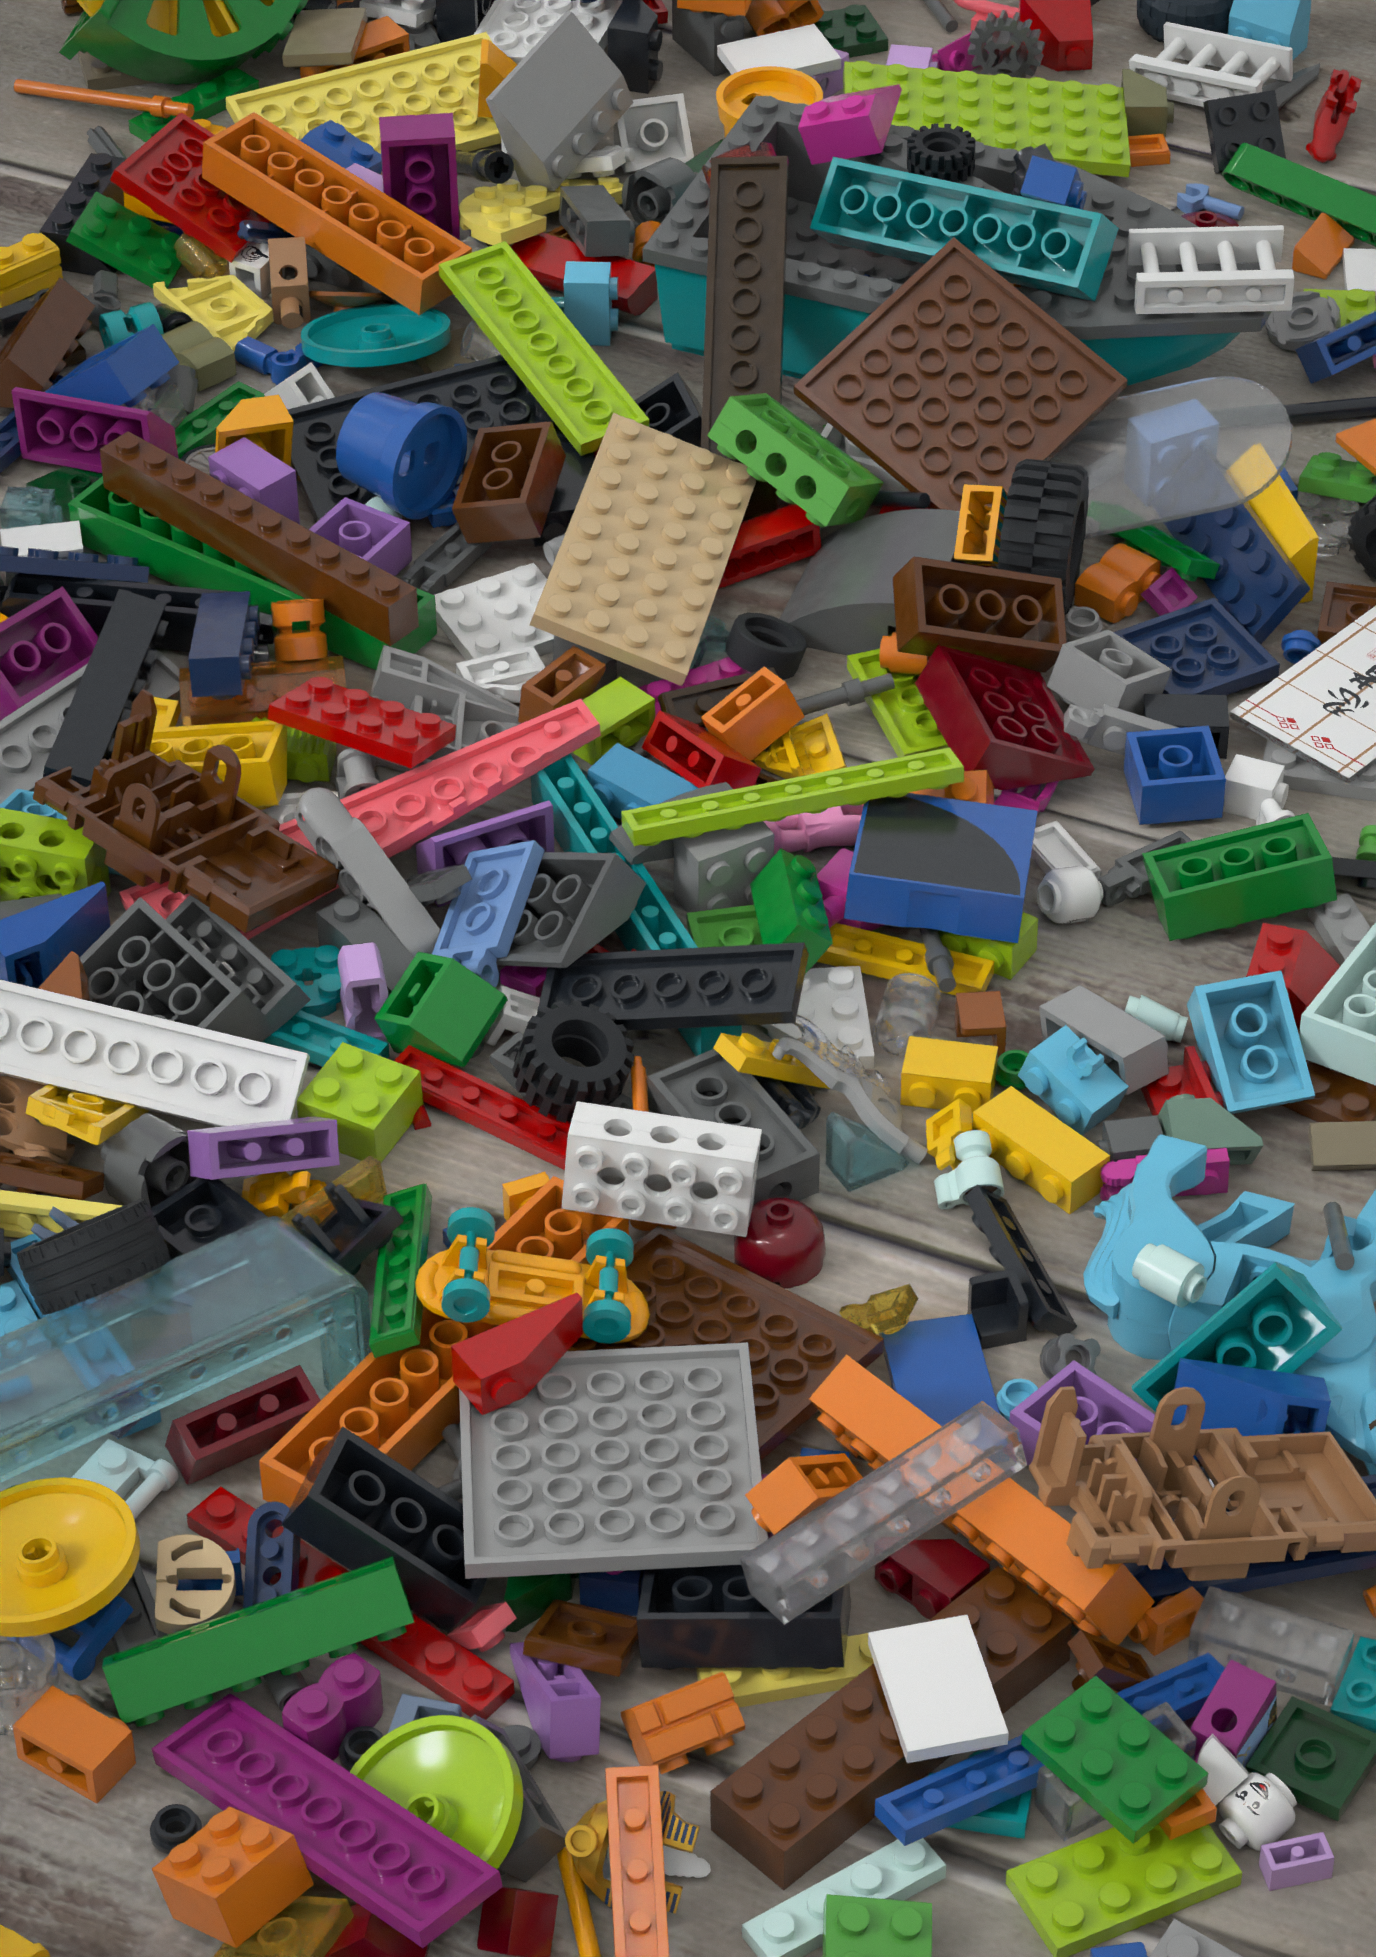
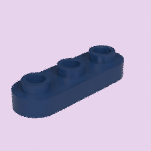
M265 1503L258 1507L249 1519L243 1609L298 1590L301 1538L286 1528L283 1529L280 1536L272 1538L274 1530L282 1525L290 1509L283 1503ZM281 1573L280 1580L276 1584L270 1585L272 1576Z

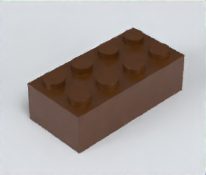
M915 556L893 576L898 652L931 656L939 644L1045 673L1056 663L1062 645L1067 643L1061 578Z

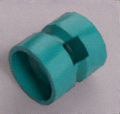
M151 302L131 306L127 314L122 310L100 314L98 320L104 349L152 324L156 326L160 334H164L159 314Z

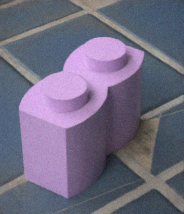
M374 942L342 946L338 954L337 964L341 980L340 999L345 1025L349 1029L386 1042V1037L374 1019L388 998V988L380 951Z

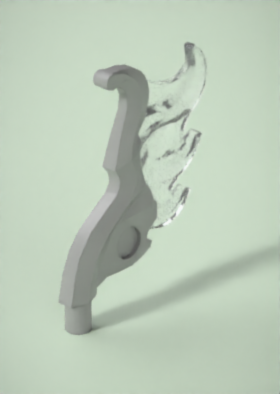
M797 1014L796 1023L792 1024L799 1028L802 1037L798 1039L782 1037L776 1044L772 1055L776 1059L781 1060L785 1054H790L800 1060L831 1090L843 1093L850 1100L861 1120L880 1140L898 1154L901 1153L919 1164L925 1157L928 1149L902 1131V1110L895 1099L891 1100L887 1097L891 1088L885 1077L877 1070L870 1075L865 1070L862 1061L847 1045L843 1046L841 1050L837 1049L816 1024Z

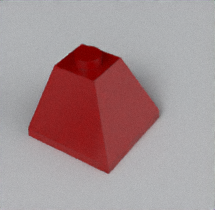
M1019 0V21L1024 23L1026 20L1031 19L1030 29H1040L1041 34L1038 41L1045 42L1042 51L1044 56L1040 65L1057 72L1092 69L1093 27L1090 0Z

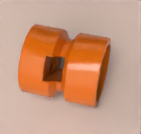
M296 599L271 603L272 624L279 629V634L274 637L275 660L298 661L328 657L327 635L320 630V625L325 622L324 599ZM306 621L307 630L292 631V622Z

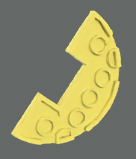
M605 176L598 178V180L565 179L560 185H603L610 195L615 198L617 204H622L623 184L619 183V178ZM509 179L496 186L477 187L474 189L473 194L467 196L460 203L459 225L462 230H471V237L490 245L503 241L510 245L546 232L547 217L543 215L559 210L560 186L554 192L548 191L547 187L540 185L523 187L517 180Z

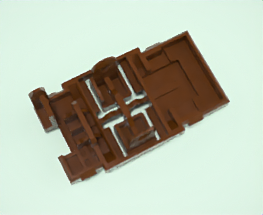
M145 689L141 690L133 701L130 718L118 723L112 757L109 760L105 758L100 760V764L94 767L91 785L83 787L72 780L73 768L70 766L35 782L33 800L41 805L46 804L67 817L68 826L73 830L83 827L82 835L107 850L104 862L106 865L141 887L154 882L161 885L169 881L168 890L173 893L181 892L184 895H191L210 907L209 911L244 933L336 888L340 870L336 869L334 864L280 832V823L237 796L241 778V764L236 753L230 747L222 744L209 749L204 758L202 773H199L180 760L168 763L150 751L157 708L153 694ZM220 760L227 767L224 782L217 775Z

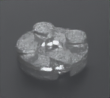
M1301 493L1298 495L1297 503L1319 537L1317 556L1328 557L1338 555L1339 548L1347 547L1349 545L1348 541L1352 539L1348 535V527L1352 524L1350 520L1353 515L1359 510V504L1355 501L1340 500L1311 493Z

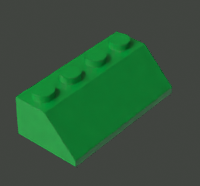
M1309 813L1142 853L1157 913L1169 941L1190 939L1197 934L1218 929H1230L1242 923L1262 918H1275L1283 913L1303 908H1316L1323 903L1337 900L1332 856Z

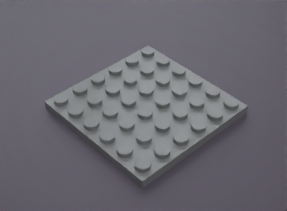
M748 1342L567 1351L526 1397L483 1416L459 1389L465 1579L769 1563L767 1531L754 1519L751 1513L753 1506L745 1496L746 1493L762 1481Z

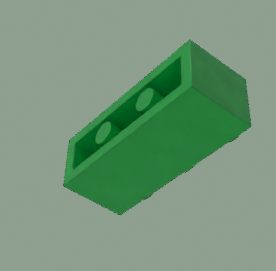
M780 848L750 883L762 943L804 942L809 953L806 974L833 944L829 921L826 916L814 864L802 855L794 856Z

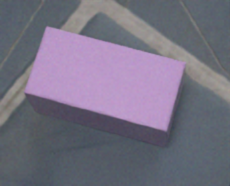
M1324 1832L1261 1845L1259 1867L1269 1891L1332 1878L1334 1855Z

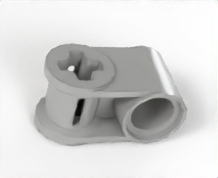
M352 748L343 750L338 755L335 788L338 791L339 800L380 783L378 772H375V756Z

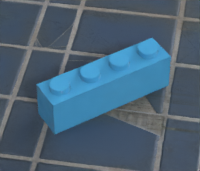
M616 743L588 769L587 780L608 812L621 820V811L656 805L680 794L698 789L691 782L619 743Z

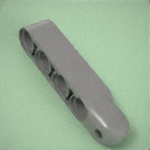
M317 787L307 790L301 796L296 807L295 818L298 827L314 847L317 855L334 864L336 869L340 870L337 884L345 895L351 893L375 912L413 957H415L417 952L432 954L440 928L409 889L408 884L365 825L359 819L352 817L339 798L329 789Z

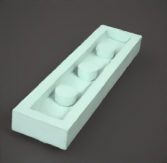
M924 1838L906 1846L897 1839L742 1924V1938L757 1957H803L823 1946V1907L826 1894L904 1901L946 1878V1864Z

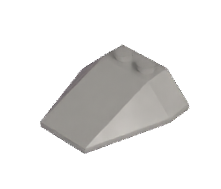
M384 645L369 696L384 701H397L402 703L407 709L419 713L436 714L441 720L456 725L455 740L412 769L521 724L518 722V706L423 656ZM376 757L375 765L398 771L412 770L411 768Z

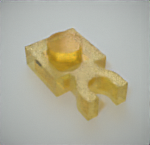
M907 1284L870 1295L867 1303L842 1306L839 1313L842 1318L874 1334L882 1332L893 1334L907 1325L909 1316L919 1298L911 1285Z

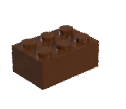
M551 421L478 429L452 507V511L467 544L541 537L566 458Z

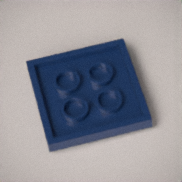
M1214 597L1113 632L1172 669L1162 694L1228 695L1279 676L1280 663Z

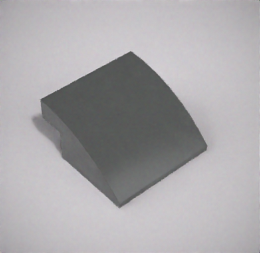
M947 509L892 511L869 516L832 532L821 539V548L811 557L779 619L796 628L804 636L808 648L847 656L879 649L882 636H892V633L896 632L893 576L914 556L961 563L954 560L960 511Z
M191 895L166 919L139 897L80 957L88 978L89 997L92 1002L262 1042L288 1022L311 999L288 975L233 925L209 911L210 907ZM123 968L119 973H117V972L114 970V969ZM137 979L143 985V995L136 991H131L129 984L133 980Z

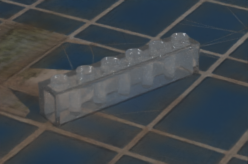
M982 1400L740 1557L750 1594L785 1625L1026 1467L1027 1462L1018 1428Z

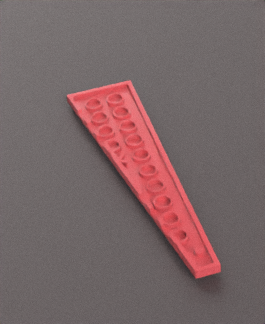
M579 699L342 798L340 801L352 817L359 819L365 825L386 856L390 858L399 852L409 850L416 842L601 736L600 725L583 700ZM296 818L280 824V832L317 854L314 847L298 827ZM169 881L161 885L154 882L145 887L137 884L119 892L125 910L141 897L164 919L189 894L173 893L168 890ZM337 884L336 888L276 917L275 919L247 933H244L238 928L236 929L249 940L252 937L270 928L271 926L289 917L290 915L301 910L302 908L315 902L321 897L339 888V885Z

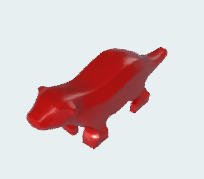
M1344 69L1341 71L1333 70L1330 76V85L1315 112L1313 140L1306 145V150L1317 162L1325 163L1336 159V146L1344 136L1350 115L1356 110L1357 102L1353 99L1355 93L1359 92L1362 80L1352 75L1350 77L1349 72Z

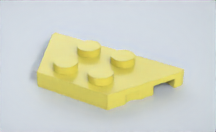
M234 275L216 276L211 279H187L188 287L167 289L164 281L153 284L155 298L163 304L188 314L193 321H197L205 326L213 337H219L224 340L233 351H235L238 341L247 336L256 339L274 321L273 309Z

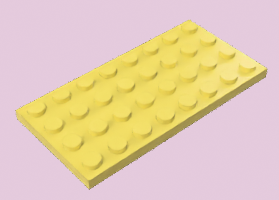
M487 32L226 97V109L234 123L255 112L293 137L301 140L310 130L332 120L345 127L346 131L362 142L371 145L380 154L379 117L453 113L456 150L469 152L501 143V136L494 119L477 117L482 39H487L492 42Z

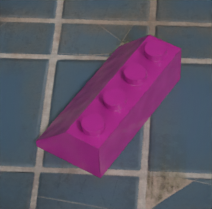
M19 387L11 390L23 459L102 473L100 449L128 431L178 458L174 427L151 411Z

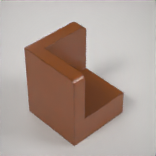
M1000 991L956 993V1036H992L993 1045L998 1046V1058L1005 1052L1006 1021Z

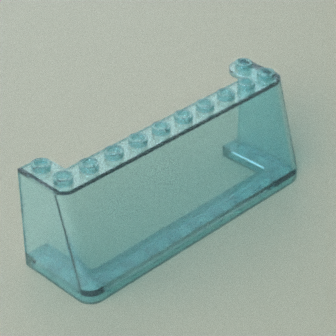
M272 1216L261 1219L227 1236L218 1238L187 1254L178 1256L165 1265L117 1288L51 1313L13 1332L6 1333L0 1337V1483L320 1336L324 1386L330 1392L372 1352L369 1346L371 1321L367 1290L355 1276L284 1219Z

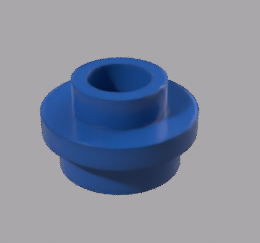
M1295 630L1292 633H1288L1283 636L1281 642L1284 658L1293 664H1296L1322 645L1321 641L1307 630Z

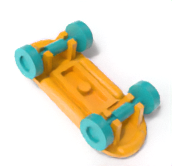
M476 1207L461 1208L451 1214L447 1227V1237L452 1243L449 1249L438 1252L429 1258L419 1269L415 1282L417 1297L422 1305L434 1314L458 1322H480L493 1325H501L577 1292L582 1297L583 1335L581 1338L592 1339L599 1343H622L638 1338L647 1328L650 1316L648 1303L642 1292L627 1278L626 1267L633 1260L634 1243L626 1232L614 1228H605L592 1233L586 1243V1258L590 1265L573 1260L507 1250L495 1251L487 1249L495 1237V1220L487 1211Z

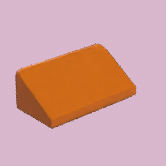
M1322 212L1295 245L1292 269L1296 272L1326 280L1343 258V248H1351L1355 238L1329 215Z

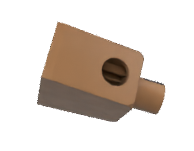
M305 237L268 239L274 323L277 325L282 324L290 329L298 328L302 323L311 321ZM287 267L294 268L296 277L291 280L283 279L282 269Z

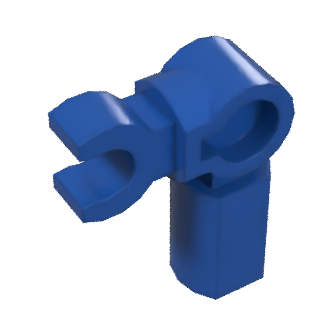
M247 336L237 342L234 351L235 360L238 363L263 375L270 373L271 381L276 385L311 362L315 368L323 365V363L316 362L305 356L301 343L295 347V350L278 352L277 349Z

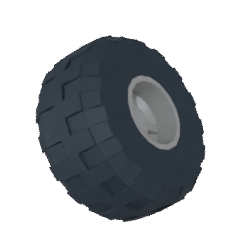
M1137 0V19L1148 35H1151L1154 40L1163 43L1164 24L1166 22L1228 34L1229 14L1233 0Z

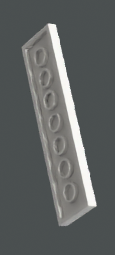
M0 980L1 1075L42 1085L49 1084L63 1090L86 1093L104 1100L131 1104L138 1108L216 1127L294 1119L297 1099L300 1096L310 1059L308 1053Z

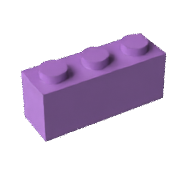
M305 1117L187 1130L190 1175L192 1177L214 1180L340 1165L337 1119Z

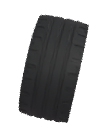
M145 1199L129 1203L86 1220L28 1246L17 1253L20 1269L23 1271V1276L29 1285L30 1293L34 1296V1301L42 1315L54 1313L135 1280L171 1261L167 1244L164 1242L165 1239L162 1232L159 1231L156 1218L153 1217V1212Z

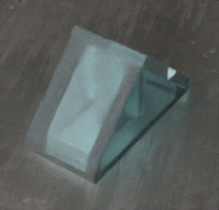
M831 1112L826 1118V1165L848 1192L900 1172L909 1165V1161L901 1153L898 1154L886 1145L868 1127L835 1112Z

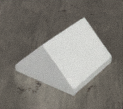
M683 93L633 100L634 103L613 125L614 145H619L621 148H633L635 154L633 162H626L621 165L624 174L634 173L669 157L684 163L694 157Z

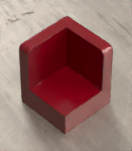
M500 1888L482 1904L477 1948L479 1950L512 1956L550 1957L559 1895L518 1888Z

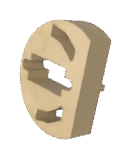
M182 1534L160 1540L157 1549L156 1629L172 1634L227 1615L232 1608L236 1594L234 1569L227 1553L212 1540L198 1535ZM223 1579L222 1590L177 1591L178 1580Z

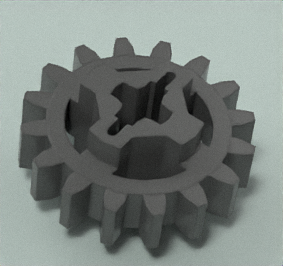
M1002 10L999 18H996L991 12L988 13L986 21L980 19L969 38L971 44L968 48V54L975 55L971 63L972 66L981 65L983 67L981 74L985 75L988 73L992 75L1007 74L1017 78H1026V75L1033 76L1043 59L1042 51L1045 42L1038 41L1041 34L1040 29H1030L1031 19L1026 20L1024 23L1019 21L1020 13L1018 12L1014 14L1013 18H1009L1006 10Z

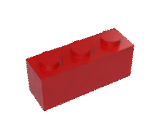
M660 710L641 747L698 788L727 782L732 789L753 786L756 784L762 769L698 724Z

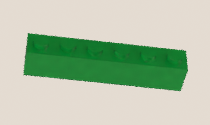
M392 1556L103 1658L102 1668L120 1720L125 1724L134 1721L136 1726L140 1727L165 1717L163 1710L183 1704L186 1710L205 1705L214 1699L212 1693L229 1687H232L233 1692H241L262 1683L260 1676L280 1670L281 1675H290L304 1670L310 1666L309 1659L326 1653L329 1654L330 1658L345 1656L356 1651L359 1648L357 1642L374 1636H377L378 1641L396 1638L407 1632L405 1625L414 1623L413 1613Z

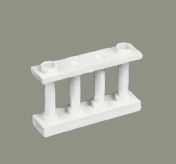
M1166 22L1164 24V50L1156 58L1135 54L1129 60V69L1166 87L1167 99L1204 107L1203 102L1207 100L1262 92V86L1269 78L1290 82L1293 79V48ZM1178 58L1190 62L1186 65L1172 61ZM1206 65L1220 67L1221 69L1219 71H1214L1210 69H1205L1204 67ZM1239 71L1253 74V76L1248 78L1235 74Z
M1283 225L1129 229L1127 266L1143 265L1144 273H1136L1134 302L1136 314L1291 311L1294 289L1293 269L1276 270L1275 262H1281ZM1236 263H1259L1260 270H1237ZM1181 264L1183 272H1160L1159 265ZM1197 264H1220L1221 271H1199Z

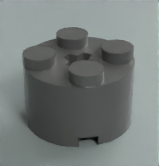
M669 157L637 170L634 174L630 175L623 184L622 204L625 212L630 210L635 220L633 221L635 229L646 221L662 223L698 175V172H693L684 162Z
M148 1113L130 1122L117 1136L107 1139L101 1150V1158L105 1161L103 1173L106 1190L111 1197L125 1205L145 1199L151 1208L198 1178L190 1175L188 1133Z

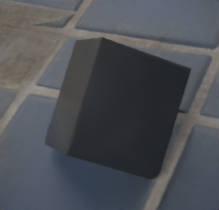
M1015 1269L974 1276L969 1279L967 1314L973 1315L982 1350L1023 1342L1027 1339L1028 1299Z

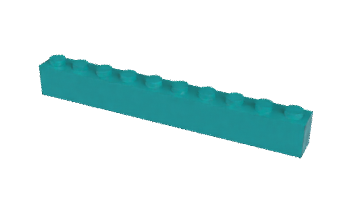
M571 754L532 775L533 805L545 801L552 803L554 837L564 852L616 853L646 883L629 919L614 930L627 951H631L632 948L637 951L698 948L643 863L631 865L609 840L610 833L618 828V825ZM742 1026L678 1028L695 1056L712 1050L721 1033L741 1036Z

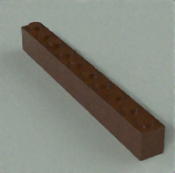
M129 431L100 449L104 488L304 599H324V609L389 646H392L419 627L417 588Z

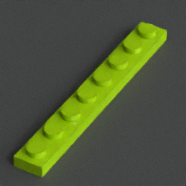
M949 747L621 811L622 827L634 846H654L664 840L679 837L695 838L709 831L720 829L736 830L742 828L745 824L760 821L776 822L783 820L786 816L806 812L817 814L826 811L827 808L847 804L857 806L865 804L868 800L888 796L898 798L918 790L944 789L950 784L964 782V766Z

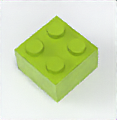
M342 1042L298 1097V1118L322 1117L337 1119L339 1152L379 1167L412 1124L413 1117L418 1108L424 1105L420 1071Z

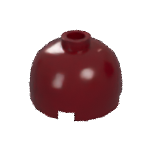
M781 1197L757 1202L752 1208L747 1236L734 1235V1263L770 1282H780V1287L784 1289L808 1283L820 1273L823 1267V1259L826 1255L823 1225L813 1210L798 1200Z

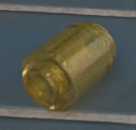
M185 233L176 241L174 249L177 252V259L194 278L211 279L216 276H224L227 264L225 258L218 256L203 243Z

